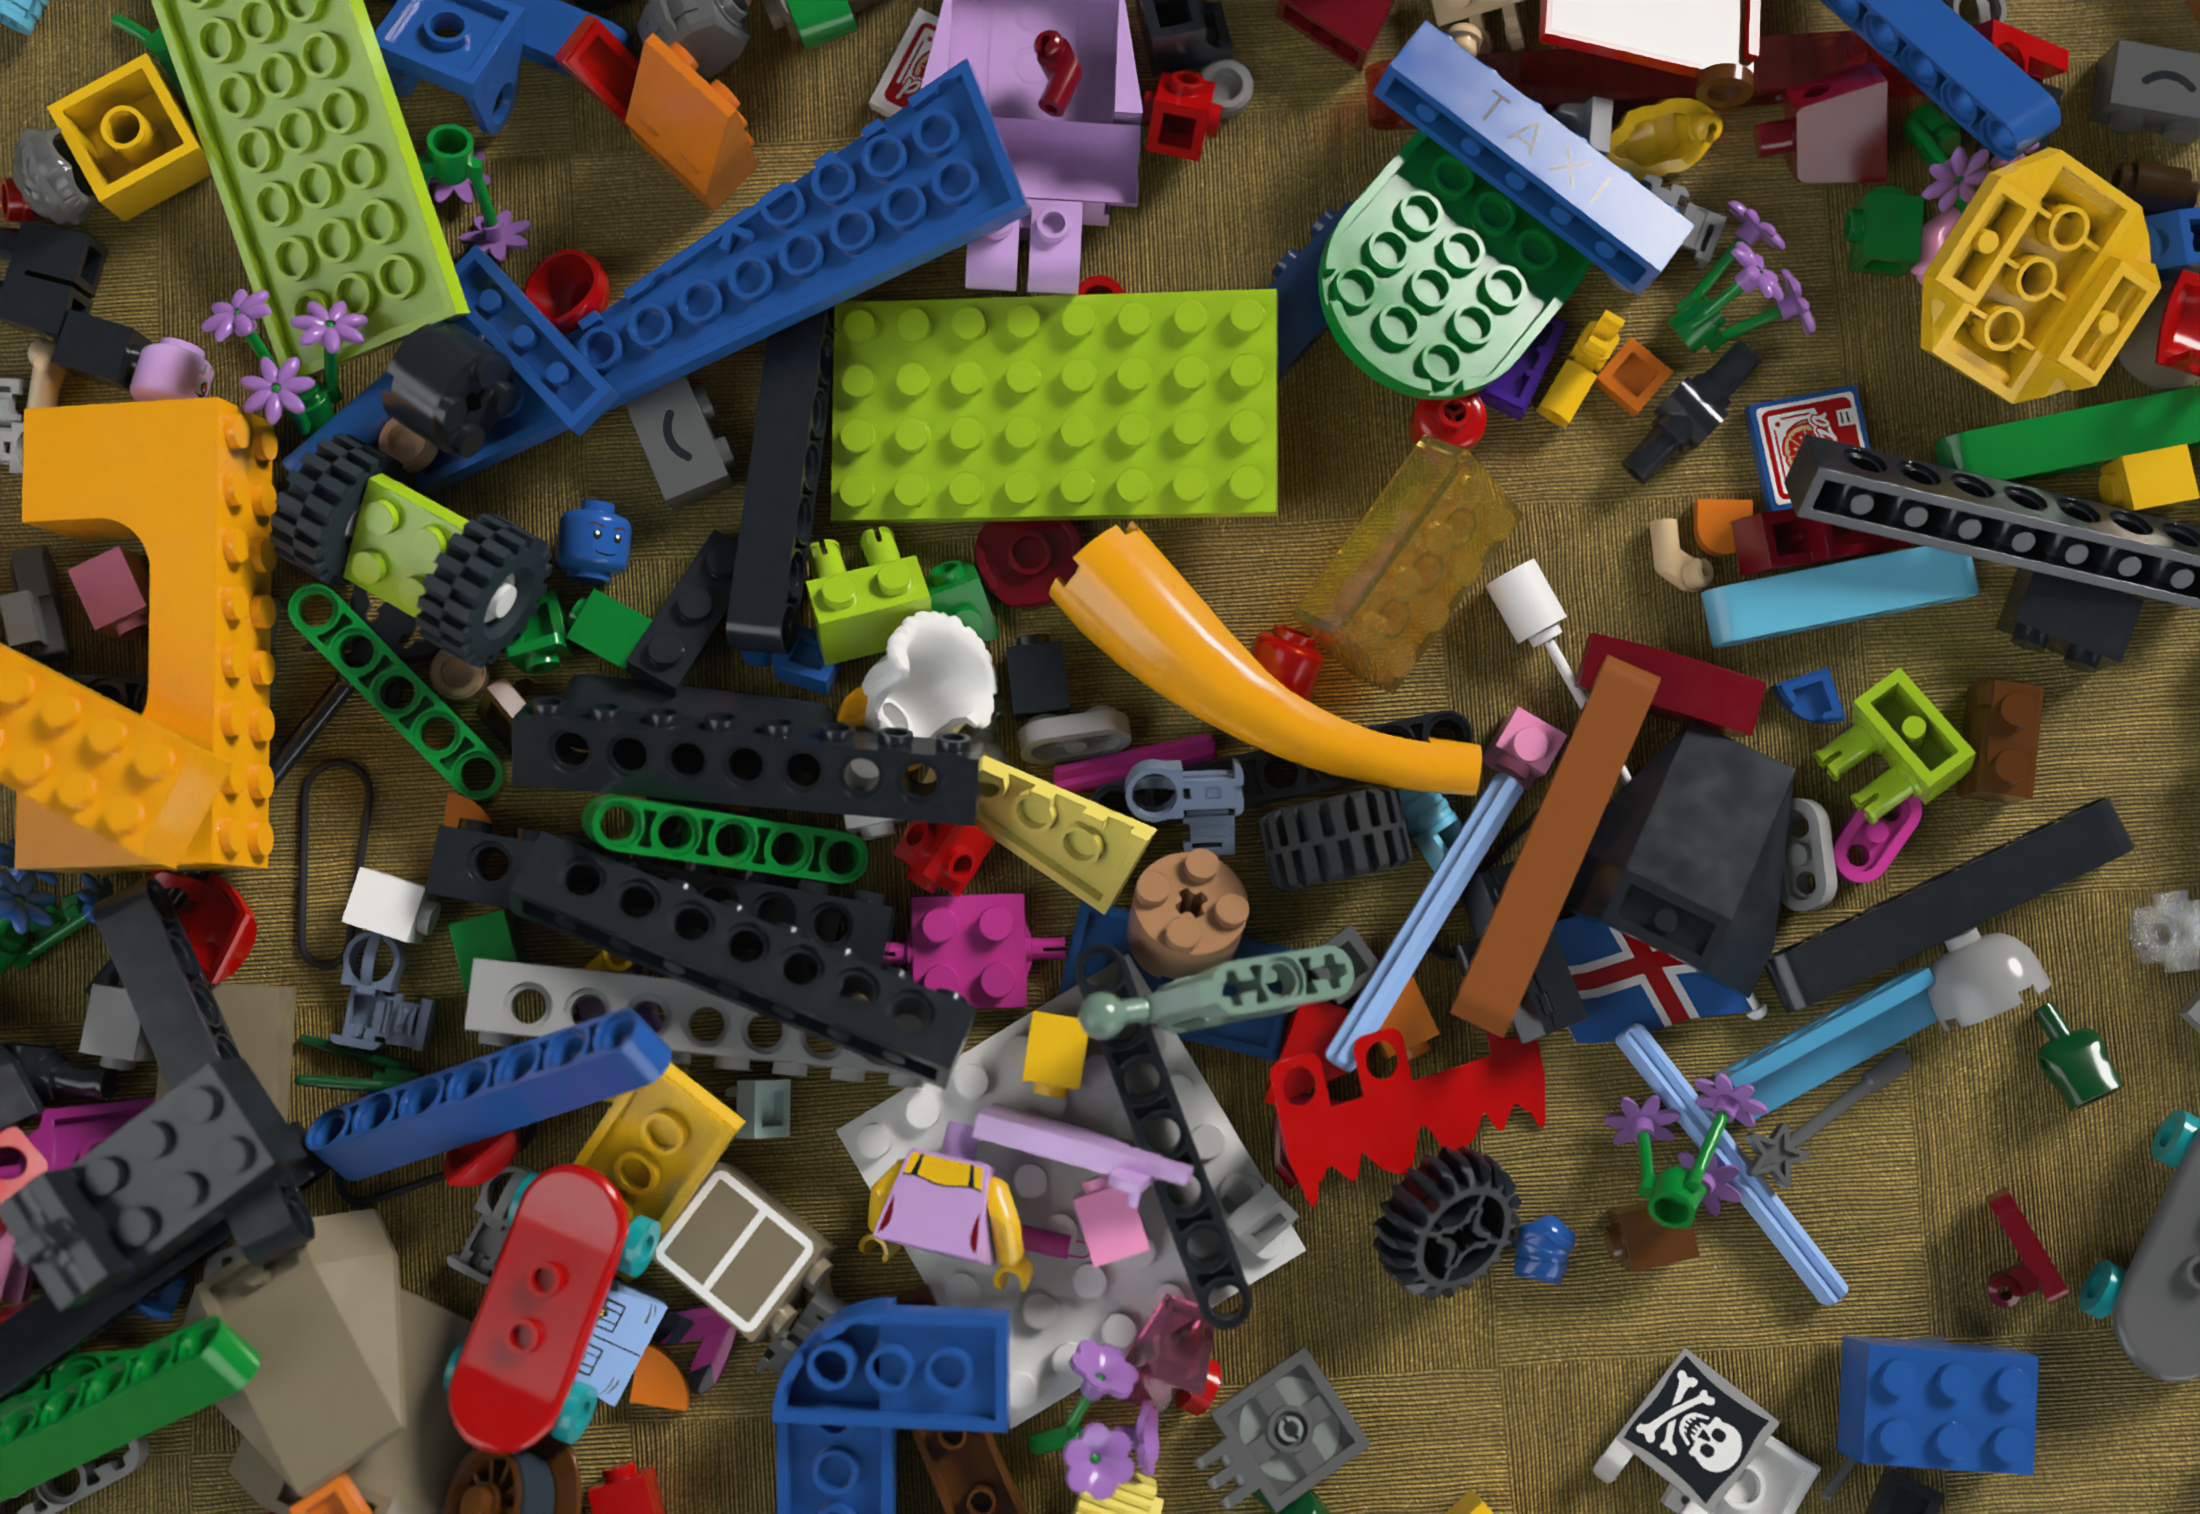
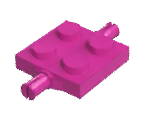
M1025 892L961 894L959 898L955 895L911 896V929L907 942H891L889 952H894L895 954L888 955L887 965L907 964V968L915 983L935 991L939 988H944L957 992L968 1001L969 1005L977 1007V1009L1028 1007L1027 976L1032 960H1066V949H1043L1065 947V936L1031 938V932L1025 921Z

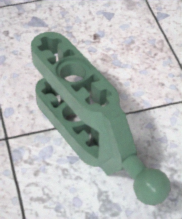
M1328 945L1229 961L1209 968L1197 975L1182 977L1165 983L1154 993L1138 998L1120 1000L1110 993L1096 992L1091 994L1079 1008V1023L1082 1030L1091 1038L1108 1040L1115 1037L1121 1031L1124 1024L1140 1022L1141 1025L1157 1023L1163 1030L1169 1033L1180 1034L1274 1017L1298 1009L1299 1006L1321 1003L1345 995L1352 987L1354 981V967L1350 958L1342 949ZM1317 968L1329 970L1330 980L1320 979L1306 983L1304 972ZM1281 983L1283 987L1282 994H1272L1267 984ZM1224 985H1233L1239 995L1233 997L1223 996L1222 990Z

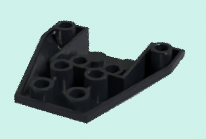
M1690 720L1606 805L1562 908L1590 922L1599 921L1697 969L1696 974L1739 995L1750 998L1774 948L1795 769L1700 723Z

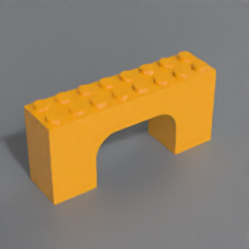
M219 397L24 409L22 523L82 542L141 540L147 552L150 565L148 697L142 716L229 760L234 765L176 869L136 856L16 791L15 869L82 875L83 873H150L155 870L181 872L268 869V855L271 853L274 843L273 830L269 824V797L274 790V775L269 766V745L275 731V720L270 710V684L274 680L276 670L274 658L270 653L271 627L276 620V607L271 597V572L274 570L277 561V555L273 551L275 545L270 542V533H272L270 521L272 514L277 509V503H275L277 495L272 485V460L277 455L278 442L273 425H270L267 419L254 413H245L243 408Z

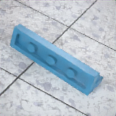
M1929 968L1905 969L1715 1072L1712 1076L1715 1080L1718 1073L1726 1074L1732 1082L1733 1089L1741 1084L1752 1085L1754 1093L1751 1098L1763 1103L1768 1109L1767 1113L1938 1021L1926 991L1927 988L1935 984V978ZM1753 1114L1755 1120L1764 1116ZM1737 1120L1739 1125H1744L1739 1120Z

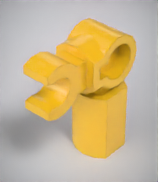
M1607 309L1598 321L1589 320L1568 355L1573 360L1567 359L1537 407L1536 411L1541 416L1564 428L1567 427L1597 378V375L1592 371L1599 373L1620 340L1618 332L1626 320Z

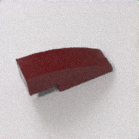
M1794 509L1763 512L1731 521L1741 576L1827 563L1912 547L1910 542L1798 517Z
M1597 633L1588 634L1574 687L1590 692L1605 657L1610 655L1661 677L1647 713L1669 721L1682 720L1689 722L1693 720L1727 737L1753 735L1767 682L1659 648Z

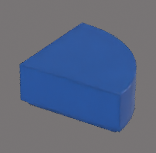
M1828 667L1770 686L1778 702L1798 719L1819 725L1835 724L1847 720Z

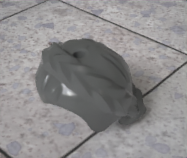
M55 127L42 131L34 128L24 130L20 139L15 143L16 148L13 151L15 156L12 161L11 175L27 205L38 215L52 218L57 224L68 222L72 224L85 223L86 219H89L90 212L94 210L99 201L65 139L59 133L62 129Z

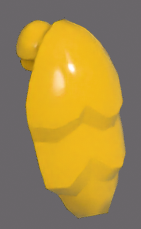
M1691 98L1660 99L1654 105L1641 106L1624 112L1617 125L1611 129L1610 153L1605 157L1616 166L1627 170L1640 182L1648 174L1661 177L1668 173L1682 172L1699 161L1710 148L1712 142L1720 137L1723 130L1722 120L1711 108L1700 101Z

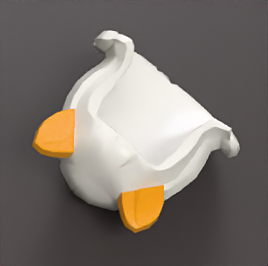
M926 611L917 612L914 617L908 616L902 622V626L898 627L887 641L888 647H886L887 655L870 668L862 685L845 697L836 716L838 722L848 723L855 727L865 726L871 733H878V730L882 728L899 727L911 730L913 737L935 739L936 735L940 733H958L966 723L974 728L980 727V729H983L991 723V715L995 709L993 696L998 691V677L995 666L992 664V657L989 651L985 649V643L982 638L977 637L976 631L971 627H964L961 619L957 616L949 617L944 612L940 614L936 611L931 613ZM922 764L911 765L908 767V772L917 769Z

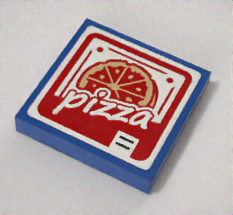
M1856 385L1751 404L1744 409L1766 512L1794 509L1784 481L1805 434L1871 449Z

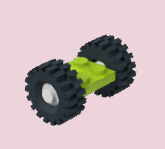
M341 433L334 434L332 441L323 439L317 443L316 454L308 451L300 459L303 466L298 472L292 469L286 479L291 483L286 492H279L275 502L281 506L280 511L273 513L270 525L277 528L270 533V542L276 546L273 551L277 556L327 585L341 586L342 581L347 584L352 582L416 618V625L421 627L418 631L421 637L471 666L474 665L479 668L484 667L486 662L490 664L496 662L500 651L505 653L504 648L513 645L514 637L516 635L521 637L528 627L525 623L530 615L535 617L540 607L536 605L539 597L545 596L548 584L544 583V579L550 576L552 571V565L547 563L552 558V553L550 549L546 548L548 544L544 540L494 513L491 515L487 513L481 514L476 522L473 519L467 520L405 485L404 482L409 477L407 471L402 468L403 464L400 461L350 434L346 436Z

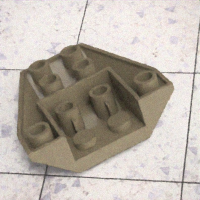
M374 1208L312 1217L315 1226V1238L312 1241L261 1266H254L244 1255L239 1256L195 1286L181 1327L183 1329L212 1315L218 1316L260 1352L261 1364L251 1381L238 1392L213 1404L296 1493L304 1498L407 1429L399 1258L381 1214Z
M400 1287L407 1429L346 1471L373 1514H443L445 1497L453 1473L462 1458L472 1447L471 1444L462 1438L453 1425L448 1408L449 1392L445 1391L443 1387V1379L453 1352L461 1341L468 1337L474 1321ZM243 1437L230 1464L228 1473L260 1506L277 1514H291L288 1508L304 1497L297 1494L255 1447Z

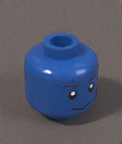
M582 500L581 509L569 510L560 516L554 560L560 568L567 571V579L591 585H610L612 577L619 576L627 570L632 526L627 519L614 514V504L599 500Z

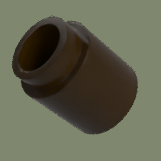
M2134 160L2131 165L2118 164L2110 182L2112 186L2142 206L2144 217L2178 209L2194 208L2199 194V182L2192 181L2191 169Z

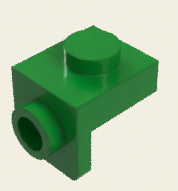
M958 560L947 561L931 569L929 575L924 576L931 597L932 611L940 614L944 612L949 617L957 616L961 619L963 626H969L976 631L977 637L982 638L984 643L1000 637L980 578L972 561L963 563Z
M556 589L546 591L545 596L538 598L536 605L540 607L535 617L530 615L526 621L527 630L521 637L517 635L514 637L513 645L504 648L507 660L522 672L526 671L528 674L548 673L559 668L560 661L576 657L573 642L566 638L570 629L567 626V616L562 595Z

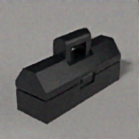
M1515 860L1493 868L1490 872L1488 870L1472 877L1460 896L1476 936L1475 939L1451 948L1463 978ZM1553 930L1511 1022L1520 1045L1589 1018Z

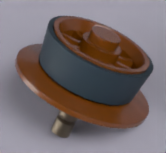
M551 1431L537 1444L517 1453L497 1455L480 1451L473 1447L462 1458L453 1473L445 1497L443 1514H586L585 1508L582 1507L581 1475L575 1454L568 1443L554 1438Z

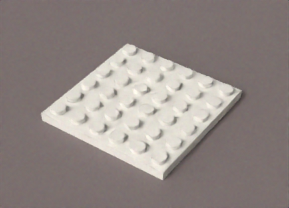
M1129 954L1124 956L1140 997L1152 994ZM1112 963L1089 977L1088 980L1096 986L1110 985L1117 977V963ZM1078 985L1036 1010L1079 1016V1008L1084 1000ZM1031 1012L960 1055L946 1090L924 1081L922 1088L907 1087L837 1129L836 1132L870 1190L897 1160L906 1158L911 1148L940 1153L948 1121L974 1126L977 1113L994 1103L1135 1141L1134 1148L1139 1149L1099 1040L1091 1037L1089 1039L1083 1083L1080 1090L1069 1089L1067 1098L1033 1093L1034 1083L1022 1081L1033 1013ZM1138 1022L1124 1024L1121 1031L1113 1038L1121 1041L1129 1040L1137 1033ZM1157 1023L1151 1024L1152 1030L1225 1221L1231 1215L1222 1206L1221 1198L1227 1195L1238 1206H1242L1253 1194L1252 1189L1244 1181L1248 1174L1256 1177L1264 1186L1267 1183L1177 1033H1169L1163 1030ZM1136 1063L1126 1072V1083L1130 1090L1137 1094H1149L1158 1086L1159 1074L1148 1063ZM1158 1118L1148 1125L1146 1135L1150 1144L1156 1148L1167 1149L1175 1145L1179 1140L1180 1130L1171 1119ZM979 1139L974 1161L990 1165L1001 1171L1002 1180L1009 1185L1020 1223L1028 1226L1031 1225V1227L1034 1226V1228L1048 1229V1231L1071 1235L1068 1254L1080 1257L1087 1255L1089 1252L1088 1247L1084 1243L1076 1242V1240L1086 1241L1073 1198L1075 1194L1084 1191L1082 1181L1102 1173ZM1194 1176L1185 1186L1173 1182H1168L1167 1184L1169 1196L1174 1201L1182 1204L1195 1200L1201 1189L1200 1183ZM1153 1184L1141 1192L1138 1203L1151 1243L1149 1251L1094 1268L1090 1256L1083 1259L1068 1257L1065 1260V1258L1060 1259L1059 1257H1051V1255L1037 1254L1034 1251L1024 1250V1255L1031 1260L1034 1266V1276L1024 1292L1020 1289L1021 1281L1019 1277L1011 1272H1008L1009 1281L1003 1291L994 1287L993 1277L1001 1265L996 1258L992 1267L903 1246L925 1284L929 1283L938 1306L1011 1309L1010 1429H1013L1081 1387L1083 1378L1071 1369L1069 1360L1076 1353V1348L1082 1340H1091L1099 1346L1103 1344L1113 1345L1122 1351L1125 1360L1201 1315ZM1226 1224L1249 1285L1307 1251L1292 1224L1257 1255ZM1199 1229L1192 1233L1187 1244L1191 1253L1195 1256L1209 1258L1220 1249L1221 1239L1212 1230ZM1219 1285L1210 1293L1208 1301L1211 1307H1214L1239 1292V1290L1231 1285Z

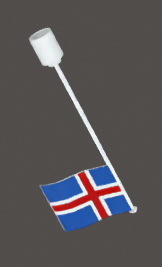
M1533 558L1491 581L1485 587L1517 644L1526 639L1529 640L1533 648L1542 643L1544 644L1579 708L1582 710L1587 697L1582 689L1574 687L1576 678L1553 637L1563 632L1557 622L1566 618L1567 615L1536 560ZM1625 764L1619 775L1623 786L1632 779ZM1575 915L1556 921L1552 930L1589 1017L1582 1022L1567 1027L1576 1043L1598 1044L1614 1042L1616 1037L1625 1028L1634 1023H1640L1648 1032H1652L1692 1018L1746 1012L1750 1019L1759 1020L1767 1013L1766 1003L1759 1004L1753 992L1750 998L1739 995L1696 974L1697 969L1599 921L1590 922Z

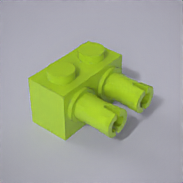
M878 527L881 538L880 542L876 540L873 528L862 533L859 544L864 551L868 566L851 571H846L841 556V548L837 541L833 539L824 540L826 555L822 554L818 541L809 545L807 562L810 565L814 579L806 581L812 625L825 666L887 651L888 639L898 627L902 626V622L908 616L914 617L915 613L920 611L932 612L931 597L916 555L905 558L900 557L895 542V535L889 527Z
M1900 667L1853 701L1852 727L1821 750L1818 749L1813 753L1822 769L1825 767L1829 769L1826 774L1835 782L1873 752L1878 755L1881 754L1889 763L1890 769L1850 796L1852 803L1859 812L1864 809L1866 813L1863 814V817L1872 825L1911 795L1916 798L1919 797L1925 805L1971 772L1976 752Z

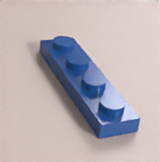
M475 244L454 266L470 311L465 316L498 351L509 358L512 367L569 429L581 436L620 395L488 254Z

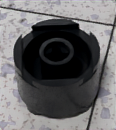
M442 320L444 326L438 328L428 323L409 335L392 357L387 373L394 376L390 393L382 389V405L385 412L391 418L443 452L458 453L464 458H470L481 449L485 436L493 429L500 417L508 415L515 409L519 402L521 391L517 385L513 384L514 371L512 363L506 355L450 320Z

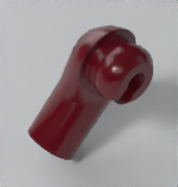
M1046 30L1041 32L1034 41V51L1037 54L1038 63L1048 80L1038 105L1046 114L1053 117H1061L1080 82L1082 67L1070 43L1058 31Z

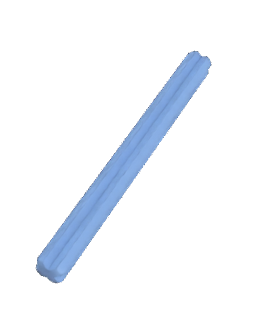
M1500 772L1492 777L1327 1047L1325 1057L1336 1067L1347 1072H1352L1356 1069L1353 1053L1355 1041L1360 1036L1379 1031L1522 796L1524 787L1515 778Z
M1640 1023L1628 1026L1616 1037V1044L1666 1108L1679 1112L1680 1117L1677 1122L1700 1150L1714 1119L1712 1112L1709 1108L1700 1107L1695 1104L1698 1094L1647 1029ZM1724 1129L1715 1148L1717 1156L1716 1169L1726 1165L1739 1167L1738 1175L1727 1183L1740 1192L1742 1197L1740 1202L1816 1299L1826 1306L1837 1303L1848 1293V1285L1761 1175L1749 1177L1746 1174V1170L1751 1162Z

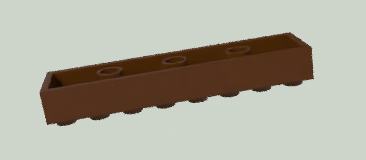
M929 1283L896 1296L897 1305L938 1306ZM910 1429L946 1514H1029L995 1432Z

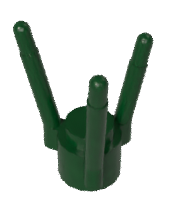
M302 1034L298 1038V1042L301 1045L381 1068L385 1071H375L373 1079L300 1074L294 1078V1083L297 1086L371 1092L373 1094L424 1076L423 1068H411V1059L389 1058L358 1048L335 1044L330 1040L320 1039L307 1034Z

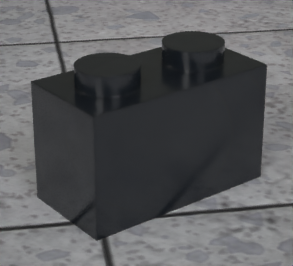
M2018 568L1995 629L2012 635L2011 642L2016 646L2035 652H2043L2045 649L2064 656L2063 663L2067 666L2083 672L2096 673L2097 669L2100 670L2122 662L2144 600L2118 590Z

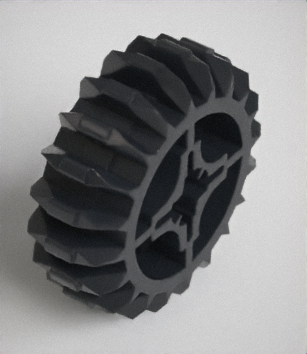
M1464 1145L1455 1151L1444 1146L1437 1157L1425 1153L1421 1166L1417 1169L1406 1167L1407 1177L1400 1184H1391L1394 1191L1393 1195L1389 1200L1379 1204L1384 1216L1373 1223L1378 1236L1372 1245L1378 1251V1261L1383 1265L1385 1272L1404 1290H1410L1414 1295H1424L1430 1300H1433L1439 1294L1450 1299L1458 1287L1469 1291L1472 1287L1473 1279L1480 1275L1487 1278V1268L1494 1261H1503L1500 1252L1505 1245L1514 1242L1510 1230L1521 1221L1515 1212L1522 1202L1515 1193L1517 1185L1511 1180L1510 1175L1501 1168L1499 1163L1489 1155L1484 1156L1481 1152L1470 1150Z

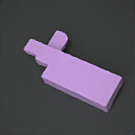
M994 1103L977 1113L972 1134L974 1138L1109 1175L1107 1181L1109 1186L1129 1193L1126 1206L1130 1208L1138 1207L1141 1192L1157 1178L1185 1186L1191 1181L1194 1166L1162 1158V1155L1134 1148L1135 1141L999 1103Z

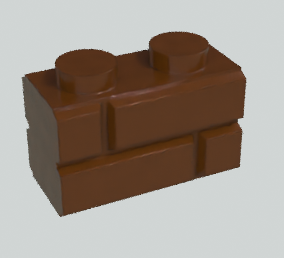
M1990 679L1967 687L1962 738L1976 752L1971 772L1957 781V797L2007 804L2033 799L2044 687Z

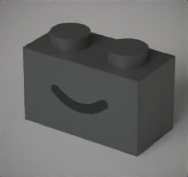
M2119 39L2098 59L2089 122L2105 124L2110 131L2116 133L2131 134L2144 131L2161 134L2163 140L2171 143L2196 141L2200 138V54Z
M685 375L625 403L663 497L673 511L682 509L735 486L729 470L738 467L725 435L715 439L708 423L709 419L717 415L704 385L694 389L690 380Z

